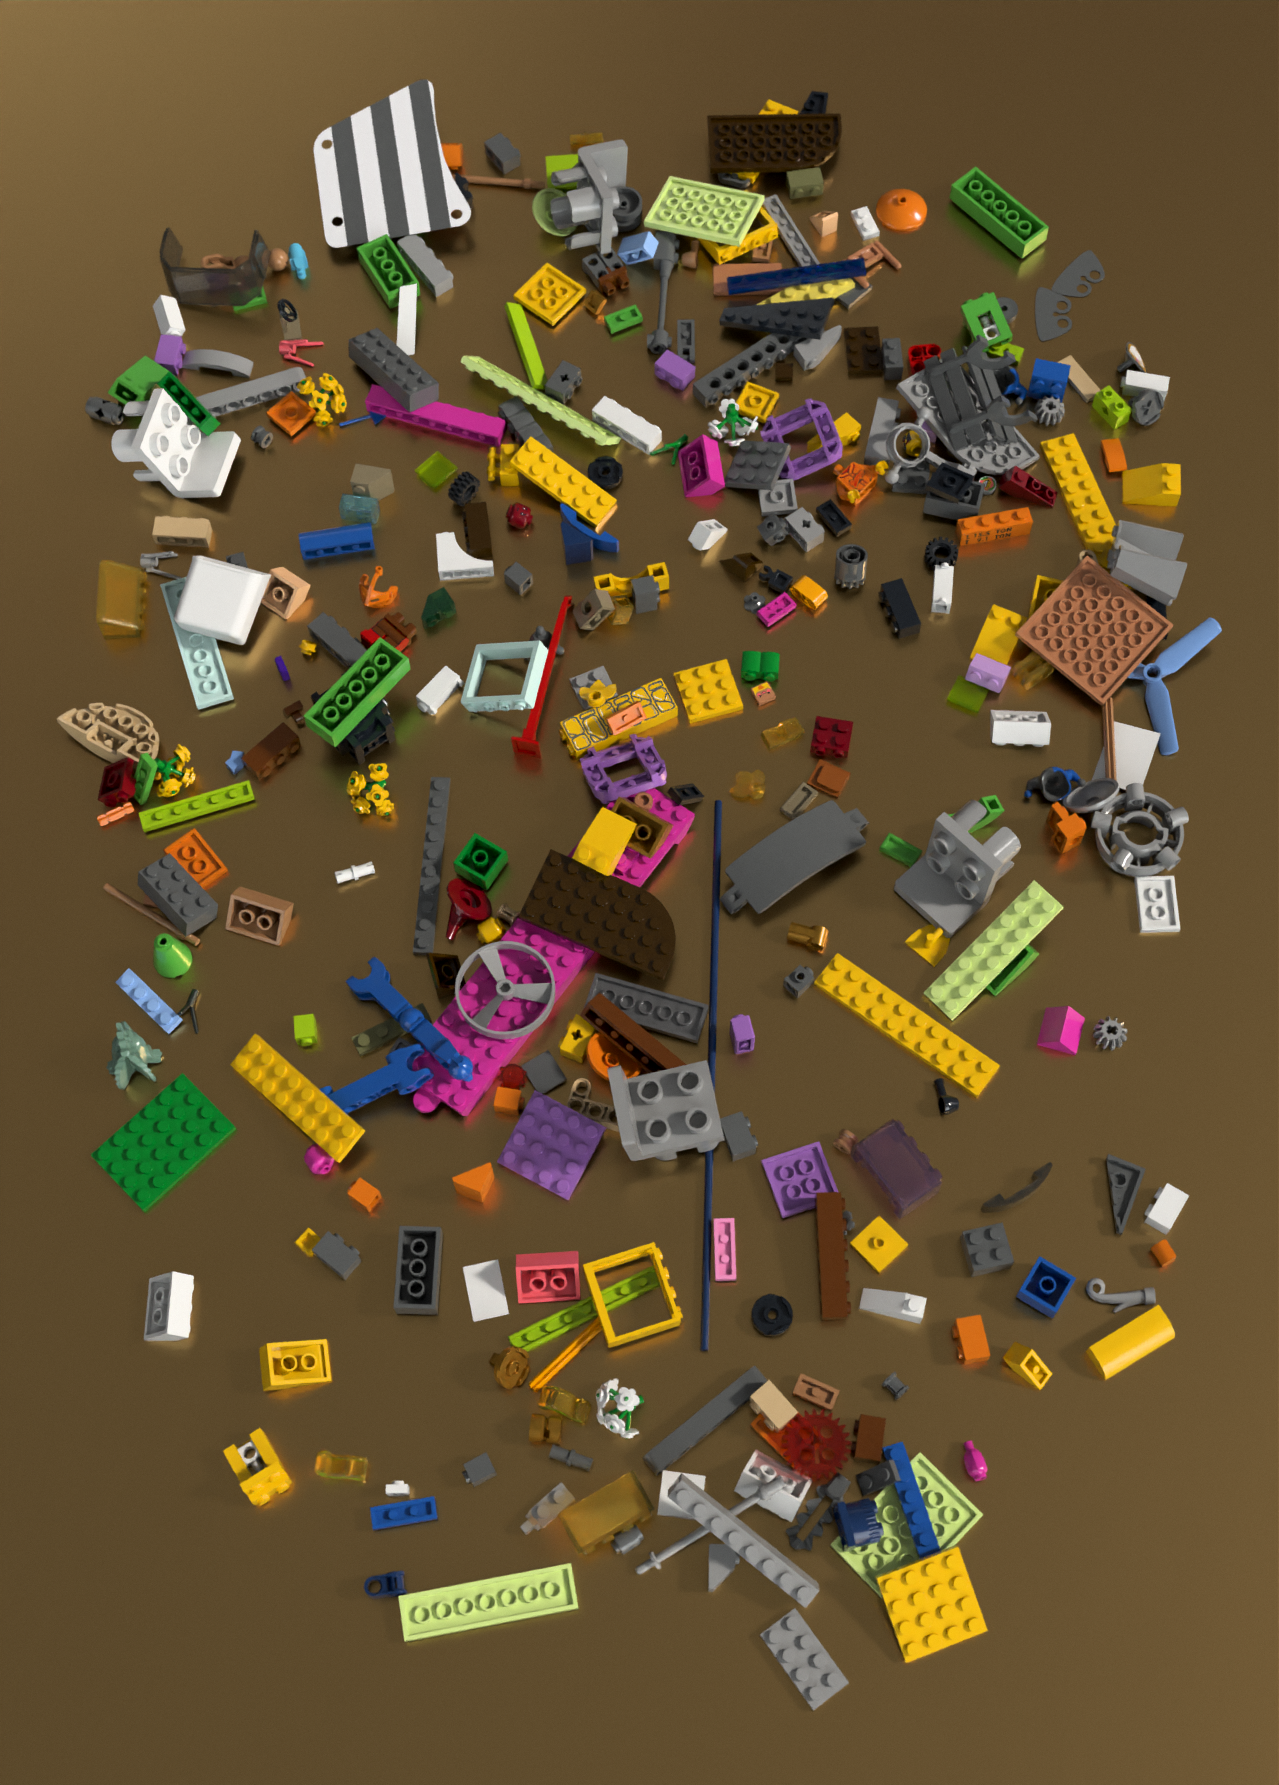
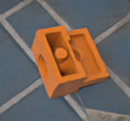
M1059 802L1051 805L1046 823L1054 832L1051 841L1062 855L1081 844L1087 827L1081 817H1078L1076 813L1068 816L1067 809L1061 806Z

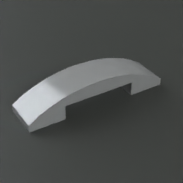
M198 349L186 352L182 368L199 370L200 367L231 371L233 376L250 378L254 363L249 359L232 353Z

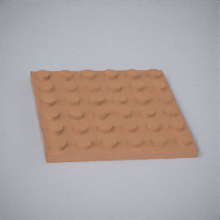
M1086 556L1016 632L1015 636L1102 706L1174 625L1120 581L1110 576V573L1089 556Z

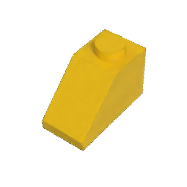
M1017 1342L1013 1343L1003 1357L1014 1372L1038 1390L1042 1389L1052 1375L1033 1349Z

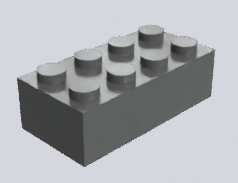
M170 853L138 871V886L185 937L217 918L218 904Z
M399 1226L393 1307L396 1314L438 1315L443 1241L441 1227Z

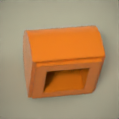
M1164 1239L1151 1247L1152 1252L1162 1267L1175 1261L1176 1254L1167 1240Z

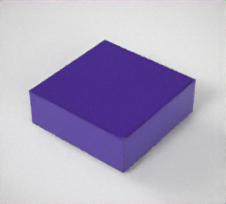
M276 657L274 660L284 682L290 680L282 657Z

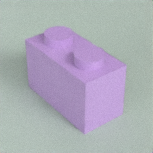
M976 653L969 665L965 679L1000 693L1011 667Z

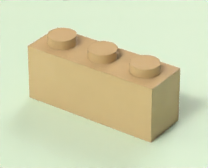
M155 516L152 536L155 544L209 548L212 527L209 519Z

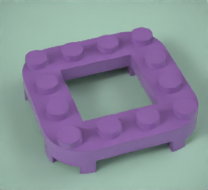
M810 398L805 400L806 404L779 417L774 418L772 415L767 418V423L761 431V437L764 442L784 443L783 435L814 421L823 446L793 461L790 460L788 454L779 475L781 479L797 480L834 463L842 457V442L832 416L824 402L822 403Z
M637 734L629 735V742L596 752L594 747L587 749L588 754L580 758L583 774L594 796L601 800V803L608 804L611 801L617 800L618 797L626 798L630 795L645 792L666 784L667 771L665 761L659 756L654 747L653 739L650 736L643 738L637 737ZM637 757L645 772L613 783L603 769L623 761H629L632 758Z

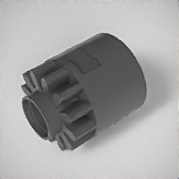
M846 544L837 550L834 579H836V584L841 583L842 588H858L859 584H864L868 553L863 547L856 544Z

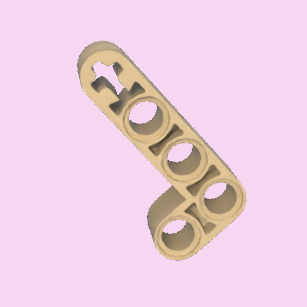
M585 1078L577 1079L572 1086L567 1107L571 1109L573 1106L579 1105L582 1108L576 1112L601 1124L606 1129L619 1132L618 1122L610 1120L612 1116H616L615 1107L590 1100V1082ZM579 1087H585L587 1088V1091L584 1093H580L577 1091V1089ZM598 1110L601 1114L594 1117L591 1115V1112Z

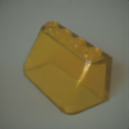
M100 560L96 617L104 639L141 637V630H144L142 614H145L143 598H146L144 583L147 582L146 572H143L142 568L112 560Z
M634 1470L557 1514V1517L578 1554L583 1552L585 1556L596 1549L594 1545L602 1541L605 1544L615 1538L613 1535L615 1532L621 1530L624 1533L634 1527L632 1522L637 1519L643 1522L653 1516L651 1511L655 1508Z

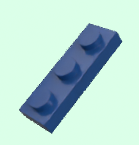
M434 1496L370 1507L373 1530L438 1519Z

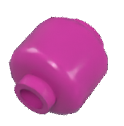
M318 1144L308 1147L304 1155V1161L313 1174L328 1173L334 1163V1159Z

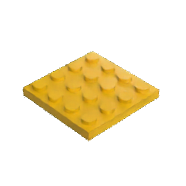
M957 1545L875 1576L906 1663L988 1631Z

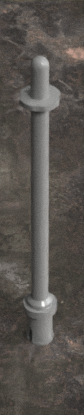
M778 1475L768 1483L760 1484L756 1493L728 1509V1511L736 1516L760 1500H770V1496L787 1486L782 1477ZM701 1526L658 1554H655L653 1551L649 1552L650 1559L638 1565L635 1569L636 1573L642 1574L654 1566L657 1569H661L660 1562L710 1531Z

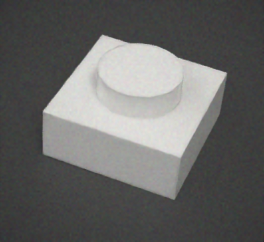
M391 1481V1484L386 1485V1495L388 1497L410 1496V1487L408 1484H404V1481Z

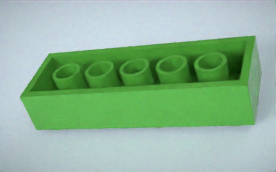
M974 167L951 185L949 199L1020 258H1024L1046 240L1049 226L977 167Z
M380 637L304 715L307 727L336 747L411 669L409 658Z

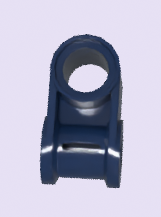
M394 1571L369 1577L364 1583L366 1594L372 1599L406 1595L407 1590L404 1588L403 1580L405 1571ZM373 1582L380 1584V1590L376 1593L369 1592V1586Z

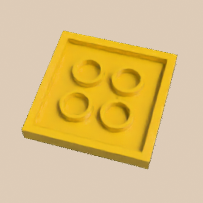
M546 263L513 297L515 301L553 326L586 294V288Z
M727 659L673 673L690 724L743 710V703Z

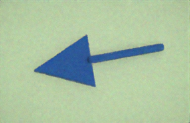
M369 411V415L339 423V426L372 418L376 425L386 415Z

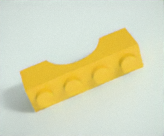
M665 562L647 565L641 573L628 578L615 577L612 573L593 577L594 589L608 591L611 600L614 601L632 597L631 580L653 575L654 581H658L660 591L669 589V575Z

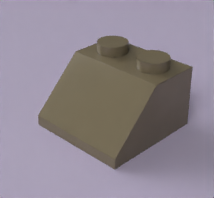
M355 464L350 481L355 502L374 504L394 493L391 469Z

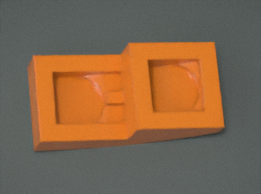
M1119 438L1101 440V448L1105 455V464L1108 471L1127 470L1126 459Z

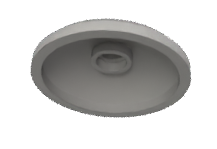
M1100 778L1085 782L1086 784L1083 787L1077 786L1070 791L1068 796L1063 799V805L1068 811L1074 813L1100 811L1117 796L1120 788L1119 784L1112 778Z

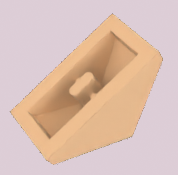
M822 211L809 217L821 237L837 231V212Z

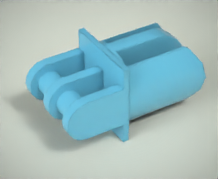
M293 243L290 245L288 253L291 269L297 272L299 279H304L306 277L305 268H309L307 258L302 246L298 243Z

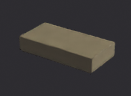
M802 782L780 807V812L794 820L818 796V792L805 782Z

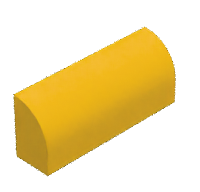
M1157 1305L1090 1346L1086 1353L1104 1380H1107L1175 1337V1333L1169 1319L1161 1307Z

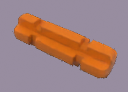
M126 802L122 807L118 806L107 811L105 815H98L97 820L101 826L108 824V821L112 822L125 816V813H132L134 808L131 802Z

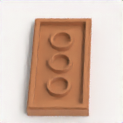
M781 263L713 264L714 296L775 295L782 291Z

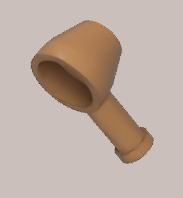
M693 240L691 251L682 254V264L690 268H697L700 242Z

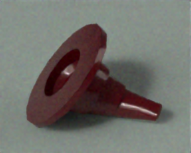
M455 878L448 883L446 888L447 895L452 904L446 938L453 940L458 929L467 919L485 920L490 916L492 906L487 895L474 883L461 878Z

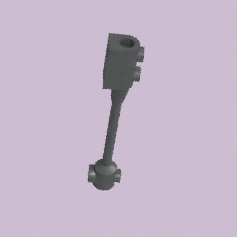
M656 231L655 239L659 243L654 254V270H660L661 286L657 329L652 331L651 334H647V348H650L655 354H663L672 346V337H669L668 332L664 330L667 284L674 263L678 264V253H675V250H679L680 239H676V235L672 232Z

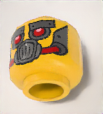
M915 431L907 432L902 439L905 452L909 456L917 457L921 453L922 441Z

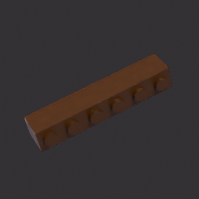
M598 993L590 1000L580 1014L585 1021L648 1073L687 1065L601 993Z
M816 1192L814 1198L821 1320H846L848 1314H851V1303L847 1301V1293H850V1282L846 1280L845 1272H849V1262L845 1260L844 1251L848 1250L847 1239H844L843 1231H846L847 1228L846 1218H842V1210H845V1198H841V1192Z

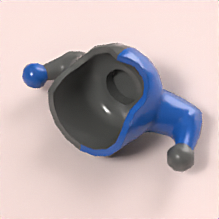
M1006 366L993 370L1001 395L1013 393L1018 396L1015 399V403L1021 405L1027 396L1028 390L1019 382V374L1016 369Z
M1049 767L1042 771L1040 776L1027 781L1024 796L1030 798L1032 797V790L1039 789L1047 800L1059 801L1070 793V781L1077 782L1080 787H1083L1086 783L1072 769L1063 770L1059 767Z

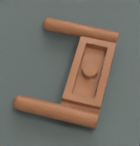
M878 240L850 255L840 263L863 288H867L869 283L858 272L881 260L883 256L896 269L901 268V263Z

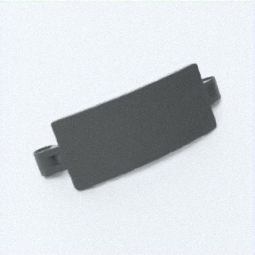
M833 800L815 807L777 829L731 863L725 869V873L734 883V886L722 895L720 901L730 914L740 910L743 905H746L747 901L757 914L762 913L817 872L863 847L866 844V840L859 831L864 829L869 822L857 808L843 813Z

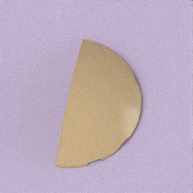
M103 703L88 704V707L85 709L77 710L74 708L57 718V722L79 743L112 763L129 757L134 760L133 769H137L141 754L148 753L152 759H155L158 754L159 735L153 727V722L145 714L132 707L122 704H116L114 707L104 706Z

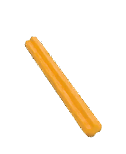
M597 1317L529 1382L528 1385L534 1392H537L602 1330L599 1318Z

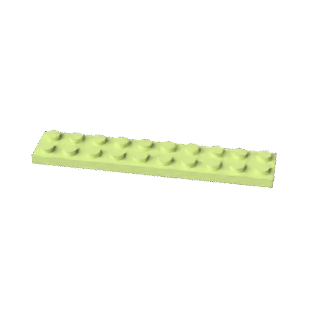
M462 357L460 362L466 365V369L472 372L477 371L480 373V377L486 380L491 379L494 381L493 384L500 388L505 387L511 395H519L525 403L531 405L533 403L539 411L552 414L551 417L553 419L563 420L566 422L565 425L571 429L577 428L581 431V435L588 438L591 436L597 444L601 446L619 444L621 437L539 390L532 388V386L481 357Z

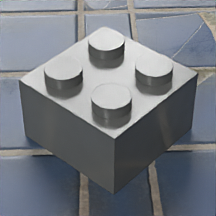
M1003 1222L962 1231L960 1241L971 1277L1012 1267L1014 1259Z

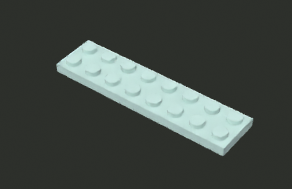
M184 577L160 584L199 710L232 700L234 697L216 638L184 630L174 620L187 578Z

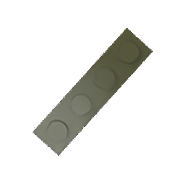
M423 1003L413 1007L421 1011L424 1018L430 1023L432 1022ZM392 1017L351 1037L361 1057L408 1034V1032L404 1031L400 1024Z

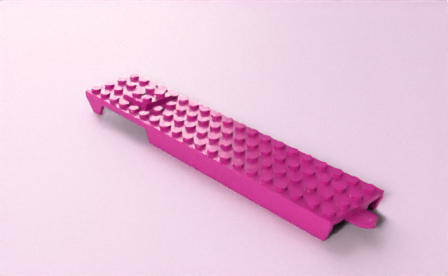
M655 788L645 791L653 798V806L649 811L674 826L664 844L651 859L626 846L612 876L638 887L642 886L674 843L679 844L695 818L694 813L682 805L679 806L674 800ZM638 793L630 795L626 799L634 803V797ZM617 800L611 801L606 809L611 811ZM580 841L576 844V846H575V847L572 849V851L568 854V857H570V858L573 857V855H574V853H575V851H576V849H577V847H578ZM520 919L514 922L500 940L525 944L535 949L545 958L551 967L555 980L556 993L554 1004L595 953L590 949ZM514 949L497 950L505 977L513 984L552 983L546 968L532 955ZM484 962L459 991L461 1006L471 1019L497 995V982ZM455 996L433 1026L449 1039L460 1055H465L471 1059L473 1063V1079L467 1082L452 1078L448 1070L443 1068L424 1048L425 1052L413 1062V1071L416 1072L424 1068H430L433 1070L434 1076L423 1084L414 1095L413 1103L415 1108L421 1113H429L440 1102H444L460 1115L468 1116L532 1032L514 1039H496L485 1036L474 1030L465 1021L460 1013ZM516 997L507 1001L502 1000L486 1029L507 1032L524 1028L539 1018L548 1004Z

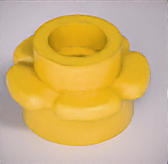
M302 640L299 648L302 649V653L312 655V652L317 650L315 649L317 644L312 641Z

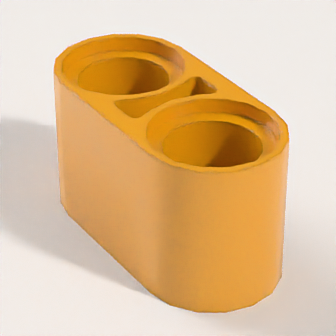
M802 575L790 587L792 595L812 610H816L828 597L827 592L806 575Z

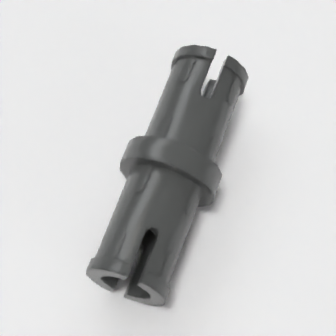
M554 1444L549 1454V1458L567 1463L566 1466L570 1467L573 1465L588 1472L593 1462V1458L575 1453L576 1450L572 1449L570 1451Z

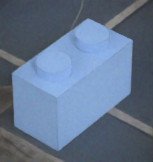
M649 231L622 239L617 255L626 265L649 260L654 257L659 242Z

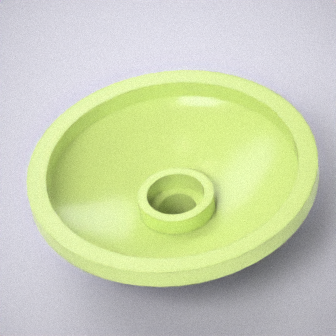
M546 188L539 191L532 202V211L536 221L544 230L553 235L566 236L571 234L577 226L557 229L553 222L550 208L552 199L567 195L557 189Z

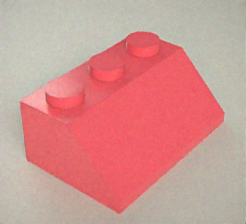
M578 1251L516 1254L518 1303L581 1300Z

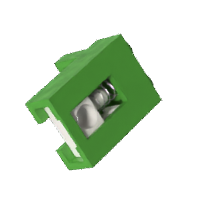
M994 292L983 293L978 299L967 300L961 305L960 312L963 316V325L965 329L968 328L973 342L977 340V335L984 337L988 341L989 346L984 348L982 352H988V347L998 342L1004 345L1012 341L1013 335ZM994 332L996 336L988 337L987 333Z

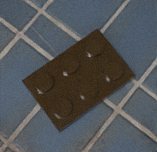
M878 326L844 328L843 335L848 375L882 374L883 363Z

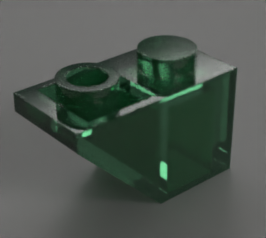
M444 587L427 597L421 616L424 629L433 627L439 621L450 618L456 613L455 602Z

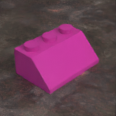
M702 434L678 451L685 497L712 495L725 486L718 442Z

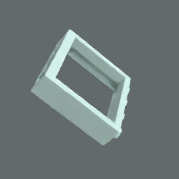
M540 640L477 644L461 698V704L469 712L474 713L477 711L493 712L496 710L533 709L548 649ZM530 658L521 695L477 697L486 660Z

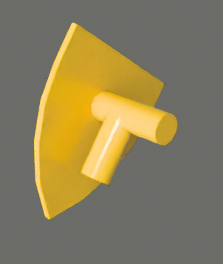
M927 925L914 932L904 943L935 967L946 954L950 938L943 935L944 932L941 928L938 927L936 929L933 925Z

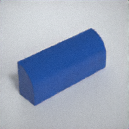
M371 522L299 533L300 550L303 560L375 549Z

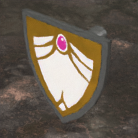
M1127 342L1125 344V362L1117 366L1118 371L1121 373L1135 363L1143 373H1147L1144 361L1135 344Z

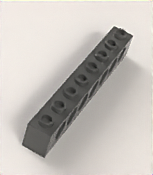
M771 333L693 383V395L705 408L713 405L723 396L729 395L737 387L743 386L751 378L757 377L765 369L771 368L779 360L785 359L788 354L794 351V345L809 338Z

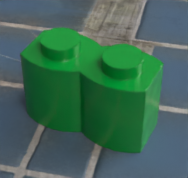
M743 651L741 678H745L748 681L759 678L768 682L778 680L780 653Z

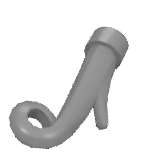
M1092 1278L1086 1285L1087 1293L1093 1300L1101 1303L1119 1304L1113 1309V1313L1133 1305L1156 1303L1154 1287L1104 1294L1105 1284L1101 1279ZM1094 1284L1100 1286L1098 1293L1093 1291Z

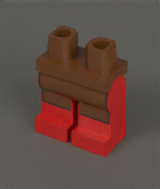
M400 612L392 616L388 613L369 630L365 629L360 633L361 643L369 649L381 637L401 652L412 643L411 638L417 633V630L412 623L405 627L402 626L405 618Z

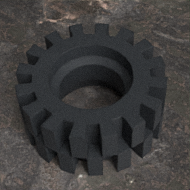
M465 471L459 474L457 479L453 480L455 482L451 483V488L448 490L449 498L459 506L469 504V501L473 500L472 497L476 496L475 493L479 491L478 487H480V480L470 472Z
M939 537V540L933 538V542L931 540L928 542L924 555V561L927 563L928 568L932 566L931 570L934 571L935 565H941L942 563L955 566L958 549L956 544L953 545V540L948 542L949 538L945 537V540H942V537ZM936 551H944L948 554V557L941 559L936 557L934 553Z

